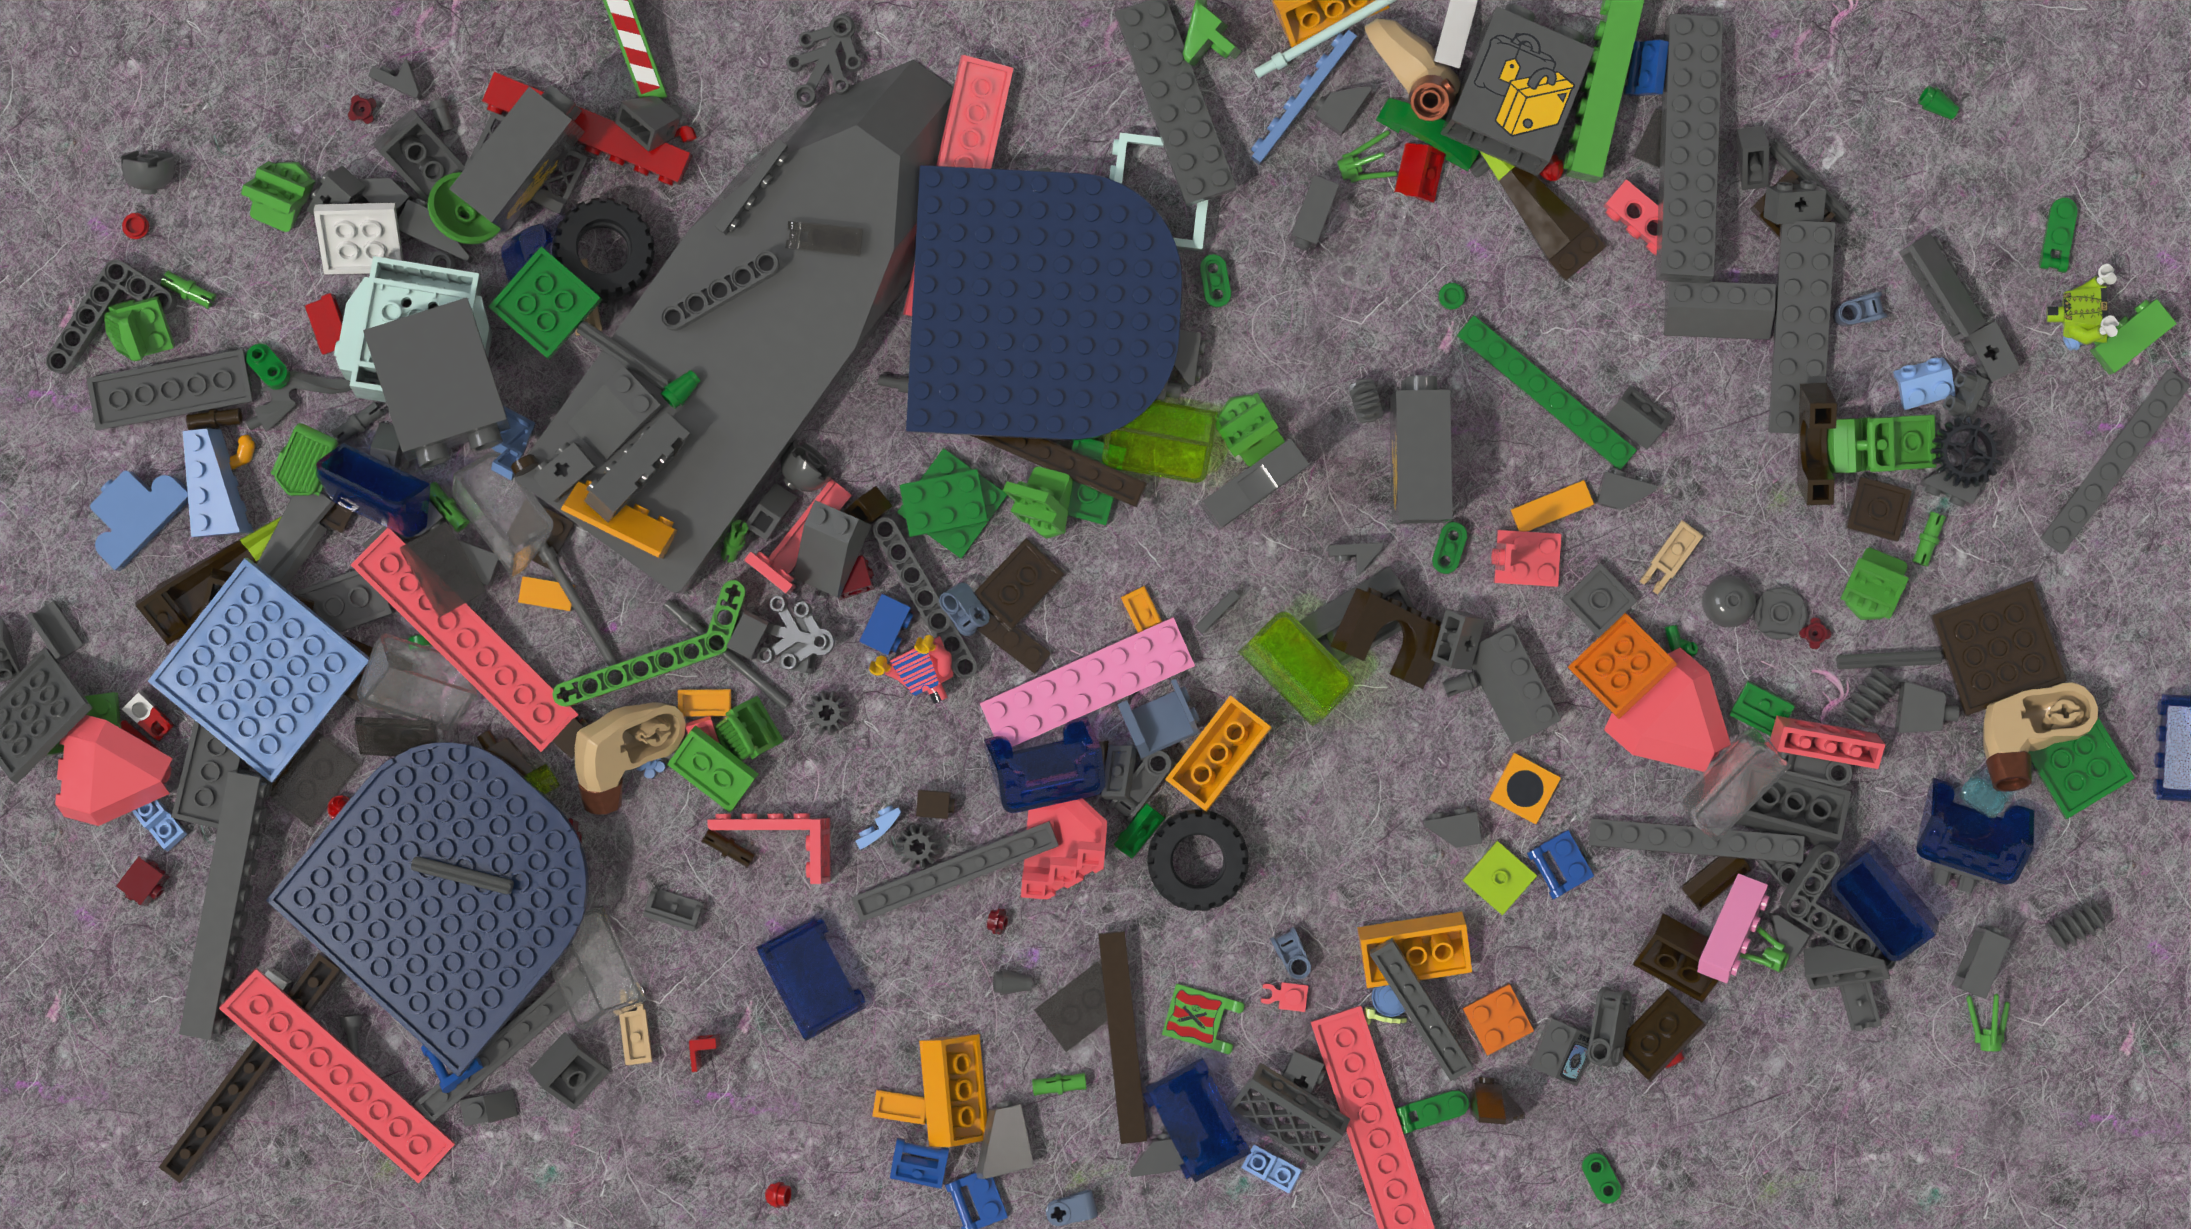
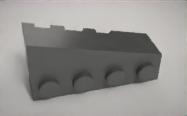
M665 412L651 427L649 426L639 436V440L634 445L631 443L621 454L623 457L618 462L614 460L605 469V475L600 480L595 478L586 489L589 493L584 501L609 523L679 453L690 433L670 414Z

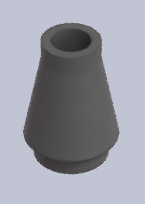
M1005 969L994 971L993 991L1000 993V995L1031 991L1032 975H1025Z

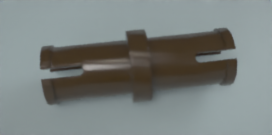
M240 408L222 411L210 409L206 413L186 415L188 430L219 429L220 426L241 425L243 423Z
M710 829L707 830L701 841L721 852L722 857L726 858L728 856L748 868L756 854L735 843L736 840L732 837L728 839Z

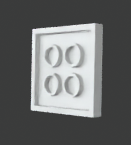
M395 203L315 205L314 216L324 274L370 273L373 256L404 261Z

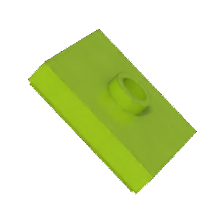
M1496 841L1462 881L1503 916L1537 875L1500 842Z

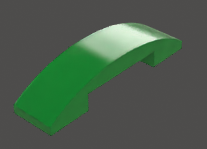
M1388 98L1376 118V121L1399 133L1402 129L1447 154L1445 158L1447 161L1467 172L1480 152L1441 135L1440 133L1445 123L1443 119L1439 118L1435 121L1419 119L1411 105L1400 100Z

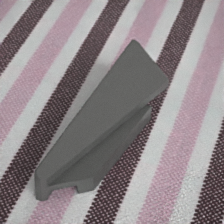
M323 492L319 496L315 494L292 496L257 566L286 589L326 532L327 528L319 522L333 507L335 502Z

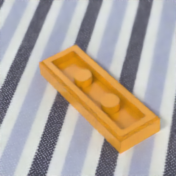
M1583 480L1511 509L1510 512L1518 531L1528 532L1590 507L1594 503Z
M1145 586L1121 597L1137 632L1162 622Z

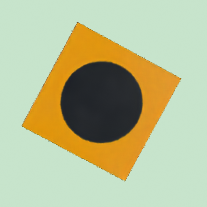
M1513 753L1489 800L1537 824L1561 778Z

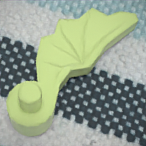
M1373 1007L1364 1008L1367 1025H1370L1371 1019L1398 1024L1407 1022L1406 1017L1384 1016L1383 1014L1375 1013L1376 1009Z

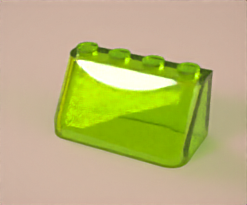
M1155 400L1133 422L1119 430L1117 429L1106 434L1102 460L1107 466L1115 469L1191 483L1201 482L1207 476L1218 412Z
M1287 612L1276 614L1238 651L1312 727L1323 720L1354 686V679L1351 673L1293 615Z

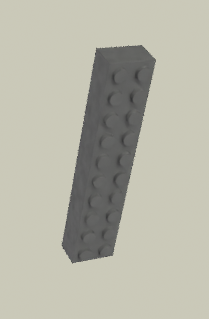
M1670 14L1665 21L1664 41H1668L1669 45L1661 116L1656 280L1709 284L1714 277L1723 17Z
M244 769L228 771L179 1031L180 1035L212 1040L221 1035L222 1031L225 1032L227 1028L228 1016H225V1013L219 1007L233 993L230 985L231 980H235L238 971V964L235 963L236 953L241 952L243 938L240 937L241 927L246 926L248 912L244 910L246 901H250L253 886L249 884L251 875H255L258 860L254 859L256 849L261 847L263 834L259 833L260 825L265 823L267 817V807H264L266 797L270 796L272 790V783L259 772Z

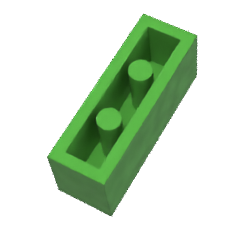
M2145 299L2134 308L2136 313L2130 318L2124 316L2118 320L2119 325L2115 326L2118 330L2117 335L2114 337L2107 336V343L2093 342L2095 346L2089 351L2108 375L2116 373L2177 324L2158 299L2150 302Z

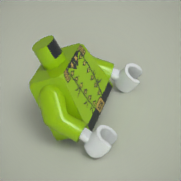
M2104 264L2098 271L2100 277L2095 276L2085 284L2071 291L2064 292L2062 306H2047V322H2062L2063 336L2072 338L2084 345L2093 342L2107 343V336H2116L2118 330L2115 326H2118L2119 322L2114 316H2108L2107 286H2104V283L2111 285L2116 282L2117 277L2113 273L2115 269L2110 264Z

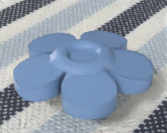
M660 758L637 767V770H645L644 776L646 778H654L656 771L663 772L666 765L664 762L659 761L662 759Z

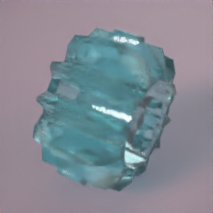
M1971 777L1964 784L1959 794L1963 802L1989 818H1995L1998 813H2001L2007 801L2006 796L2001 791L1995 790L1990 783L1978 777Z

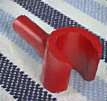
M689 126L678 128L674 136H681L683 143L697 138L694 129Z

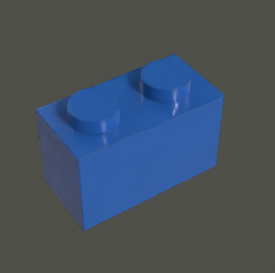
M881 594L859 642L886 655H889L891 651L896 653L902 641V638L898 637L902 627L908 628L914 615L909 613L911 607Z

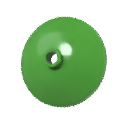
M462 172L448 174L439 179L430 191L428 212L432 222L440 232L452 240L465 244L484 243L499 234L501 228L490 222L449 190Z

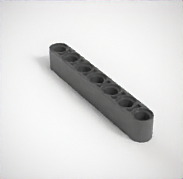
M886 517L878 519L873 526L874 535L934 638L941 637L944 648L948 637H956L960 642L958 650L950 652L954 673L962 679L972 678L978 670L977 662L955 624L940 606L939 596L903 534L892 519ZM884 522L890 523L893 527V532L888 537H882L878 532L879 526ZM897 545H902L906 549V556L901 560H895L892 557V549ZM910 568H916L919 571L920 577L915 583H909L905 579V573ZM923 591H929L933 595V601L928 606H922L918 601V596ZM935 614H943L946 617V625L941 629H936L932 626L931 621ZM964 659L970 660L973 664V670L968 675H963L958 670L959 662Z

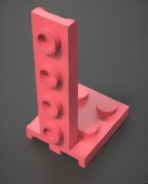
M831 479L815 500L841 511L853 495ZM814 501L769 557L759 551L757 554L750 552L744 559L789 595L797 587L792 583L794 578L790 573L796 567L804 523Z
M1497 530L1496 548H1492L1491 564L1495 565L1494 583L1558 587L1561 534Z
M748 813L741 814V819H731V814H715V819L707 820L710 830H810V835L806 836V850L810 851V862L806 863V877L810 878V884H822L831 881L830 818H810V813H794V818H783V813L767 814L768 819H757V814Z

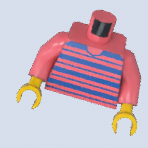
M926 635L924 640L918 637L913 649L890 660L891 663L887 664V658L883 655L878 656L876 661H871L869 671L873 675L880 676L885 672V675L899 681L908 688L912 695L916 696L927 690L934 704L948 697L941 683L953 677L952 655L944 648L940 636L933 638L931 635Z

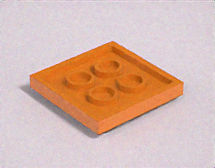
M1624 613L1607 631L1576 658L1568 668L1620 719L1665 677L1677 663L1632 618Z

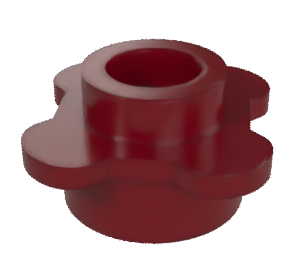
M358 95L351 98L348 118L351 121H364L365 124L372 123L374 120L372 115L373 109L377 106L376 101L373 98L367 100ZM361 107H364V112H360Z
M1812 618L1810 624L1800 630L1799 636L1808 641L1811 649H1818L1820 643L1831 637V631L1821 624L1819 618ZM1814 631H1817V636L1813 635Z
M992 909L988 916L987 929L991 930L993 934L1001 935L1008 925L1006 909Z

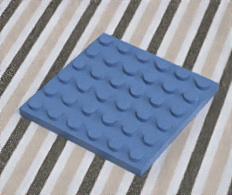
M247 557L244 558L148 682L272 783L372 659Z

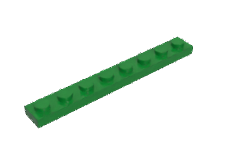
M1473 315L1456 337L1617 470H1621L1637 451L1476 316Z

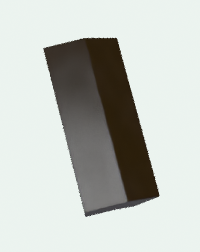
M1717 857L1680 886V889L1700 911L1732 886L1738 874L1745 875L1751 869L1744 859Z

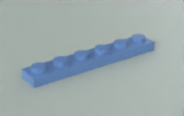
M1349 29L1345 35L1341 32L1331 44L1334 49L1329 56L1324 53L1315 65L1318 70L1313 77L1308 74L1300 84L1299 88L1302 91L1297 98L1292 95L1283 107L1286 112L1281 119L1276 116L1267 128L1270 133L1265 140L1259 138L1251 148V151L1254 152L1251 159L1258 165L1262 163L1355 41L1357 35Z

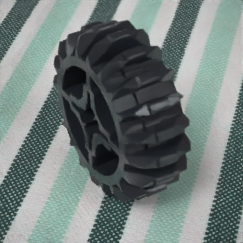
M1970 416L1965 417L1964 423L1960 417L1954 419V425L1948 421L1944 424L1946 430L1939 429L1937 431L1941 438H1934L1932 440L1933 444L1939 446V448H1932L1930 450L1931 454L1938 455V458L1932 460V464L1940 463L1941 465L1936 470V473L1940 474L1945 471L1947 474L1943 480L1947 482L1953 477L1952 483L1955 487L1960 484L1961 480L1963 488H1969L1970 481L1974 487L1980 486V480L1987 483L1989 481L1988 474L1991 476L1997 474L1993 466L1999 467L2002 465V462L1996 459V457L2003 456L2004 452L1996 450V447L2003 443L2001 440L1994 442L1993 437L1998 435V432L1993 431L1989 433L1988 430L1991 426L1989 423L1980 427V418H1977L1973 424ZM1957 432H1970L1968 437L1965 438L1964 443H1952L1949 441ZM1978 437L1985 444L1987 455H1985L1986 452L1979 449L1977 445ZM1969 447L1968 452L1972 455L1966 458L1965 452L1962 449ZM1947 450L1956 457V468L1949 461ZM1971 461L1985 463L1981 470L1976 473H1964Z

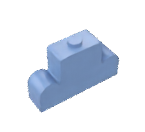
M126 470L114 481L112 479L107 481L100 489L102 493L90 505L91 510L111 529V532H104L97 537L95 542L97 553L114 570L121 571L188 503L187 487L175 477L162 475L153 481L150 489L134 472Z

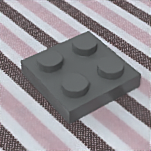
M1601 563L1561 599L1598 638L1637 602Z

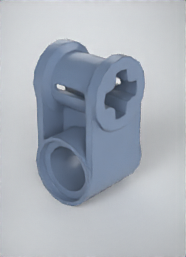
M1882 292L1864 295L1838 305L1833 312L1835 322L1840 326L1847 327L1887 318V313H1884L1880 299ZM1844 307L1850 308L1853 312V318L1850 321L1846 320L1842 315Z
M963 582L957 583L941 594L939 599L940 606L962 635L971 636L978 627L985 626L989 622L990 617L987 609L981 604L968 584Z
M1290 928V932L1278 938H1270L1290 976L1295 979L1307 977L1311 971V965L1295 928ZM1293 940V942L1281 947L1282 944ZM1298 959L1306 963V971L1301 975H1296L1291 970L1292 963Z
M1092 1190L1077 1192L1067 1197L1053 1200L1046 1207L1047 1219L1055 1226L1082 1222L1099 1216ZM1055 1207L1065 1210L1061 1214V1219H1057L1055 1215L1051 1216L1055 1212Z

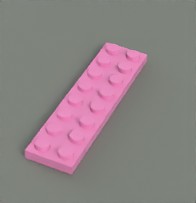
M1172 617L982 701L980 706L1002 752L1192 668L1195 664L1176 621Z

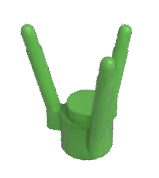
M1389 130L1379 134L1352 152L1342 155L1343 159L1338 160L1337 163L1343 180L1350 179L1351 183L1359 180L1397 176L1396 171L1358 174L1363 172L1361 165L1384 157V152L1360 160L1358 156L1355 157L1390 134Z
M1758 925L1756 931L1774 947H1767L1762 957L1749 953H1741L1740 957L1763 964L1781 973L1789 960V954L1784 952L1785 945L1777 942Z
M1994 994L1991 1028H1983V1033H1981L1972 997L1968 995L1966 999L1975 1032V1043H1980V1050L2001 1051L2010 1003L2005 1002L1998 1029L1999 995Z

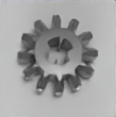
M1363 378L1351 383L1348 389L1358 421L1370 423L1382 418L1383 409L1374 380Z
M821 691L822 701L813 695L811 699L816 705L806 704L805 708L813 710V714L805 715V719H815L809 725L811 729L820 724L818 734L822 735L825 726H827L829 735H833L834 729L832 725H835L840 731L843 730V726L838 721L839 719L845 722L849 721V718L842 716L841 712H847L850 708L849 706L840 708L839 705L845 701V698L841 697L835 702V691L831 692L829 700H827L826 692ZM825 705H829V709L833 708L834 714L830 715L829 721H826V717H821L820 715Z
M923 824L920 827L919 833L916 832L915 825H910L911 836L907 831L902 830L901 834L907 839L906 841L896 840V844L904 845V848L896 850V854L906 853L901 863L905 864L909 858L912 859L911 869L915 868L917 860H919L922 869L926 868L924 858L933 864L935 859L929 853H940L939 849L932 848V845L939 844L940 840L934 839L930 841L929 839L934 835L935 831L932 829L925 835L926 826ZM918 839L919 843L925 844V849H921L923 851L921 854H918L916 850H911V845H914L912 841Z

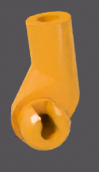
M242 435L238 439L237 453L230 456L232 470L252 460L255 442L251 436Z

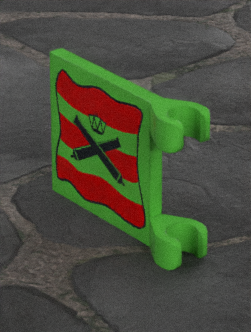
M1176 983L1162 1035L1230 1054L1233 1044L1216 1039L1224 1009L1236 1013H1242L1245 1004Z

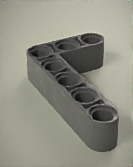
M119 260L109 261L47 354V367L55 373H70L104 323V315L106 312H109L108 307L115 305L123 292H126L138 301L166 294L168 304L162 308L164 314H169L175 310L177 306L176 296L127 263ZM117 266H122L124 274L120 279L115 280L113 270ZM144 280L146 289L143 293L137 294L135 285L138 281ZM107 288L109 297L106 301L101 302L98 294L101 289ZM92 310L95 314V319L92 323L86 324L84 315L87 311ZM78 332L80 342L78 345L72 346L70 344V337L73 333ZM64 355L66 364L63 368L58 369L55 365V360L58 356Z
M1824 844L1815 846L1781 896L1782 907L1791 917L1845 950L1877 958L1879 953L1886 951V956L1882 960L1885 961L1888 970L1892 969L1896 964L1897 957L1895 952L1885 942L1817 902L1838 870L1840 859L1829 846ZM1829 854V861L1825 864H1820L1821 858ZM1815 877L1812 885L1805 886L1808 878ZM1800 899V904L1796 908H1790L1794 900ZM1822 912L1819 920L1812 921L1815 913ZM1843 925V930L1839 934H1834L1835 928ZM1865 938V942L1862 946L1855 947V944L1859 939Z

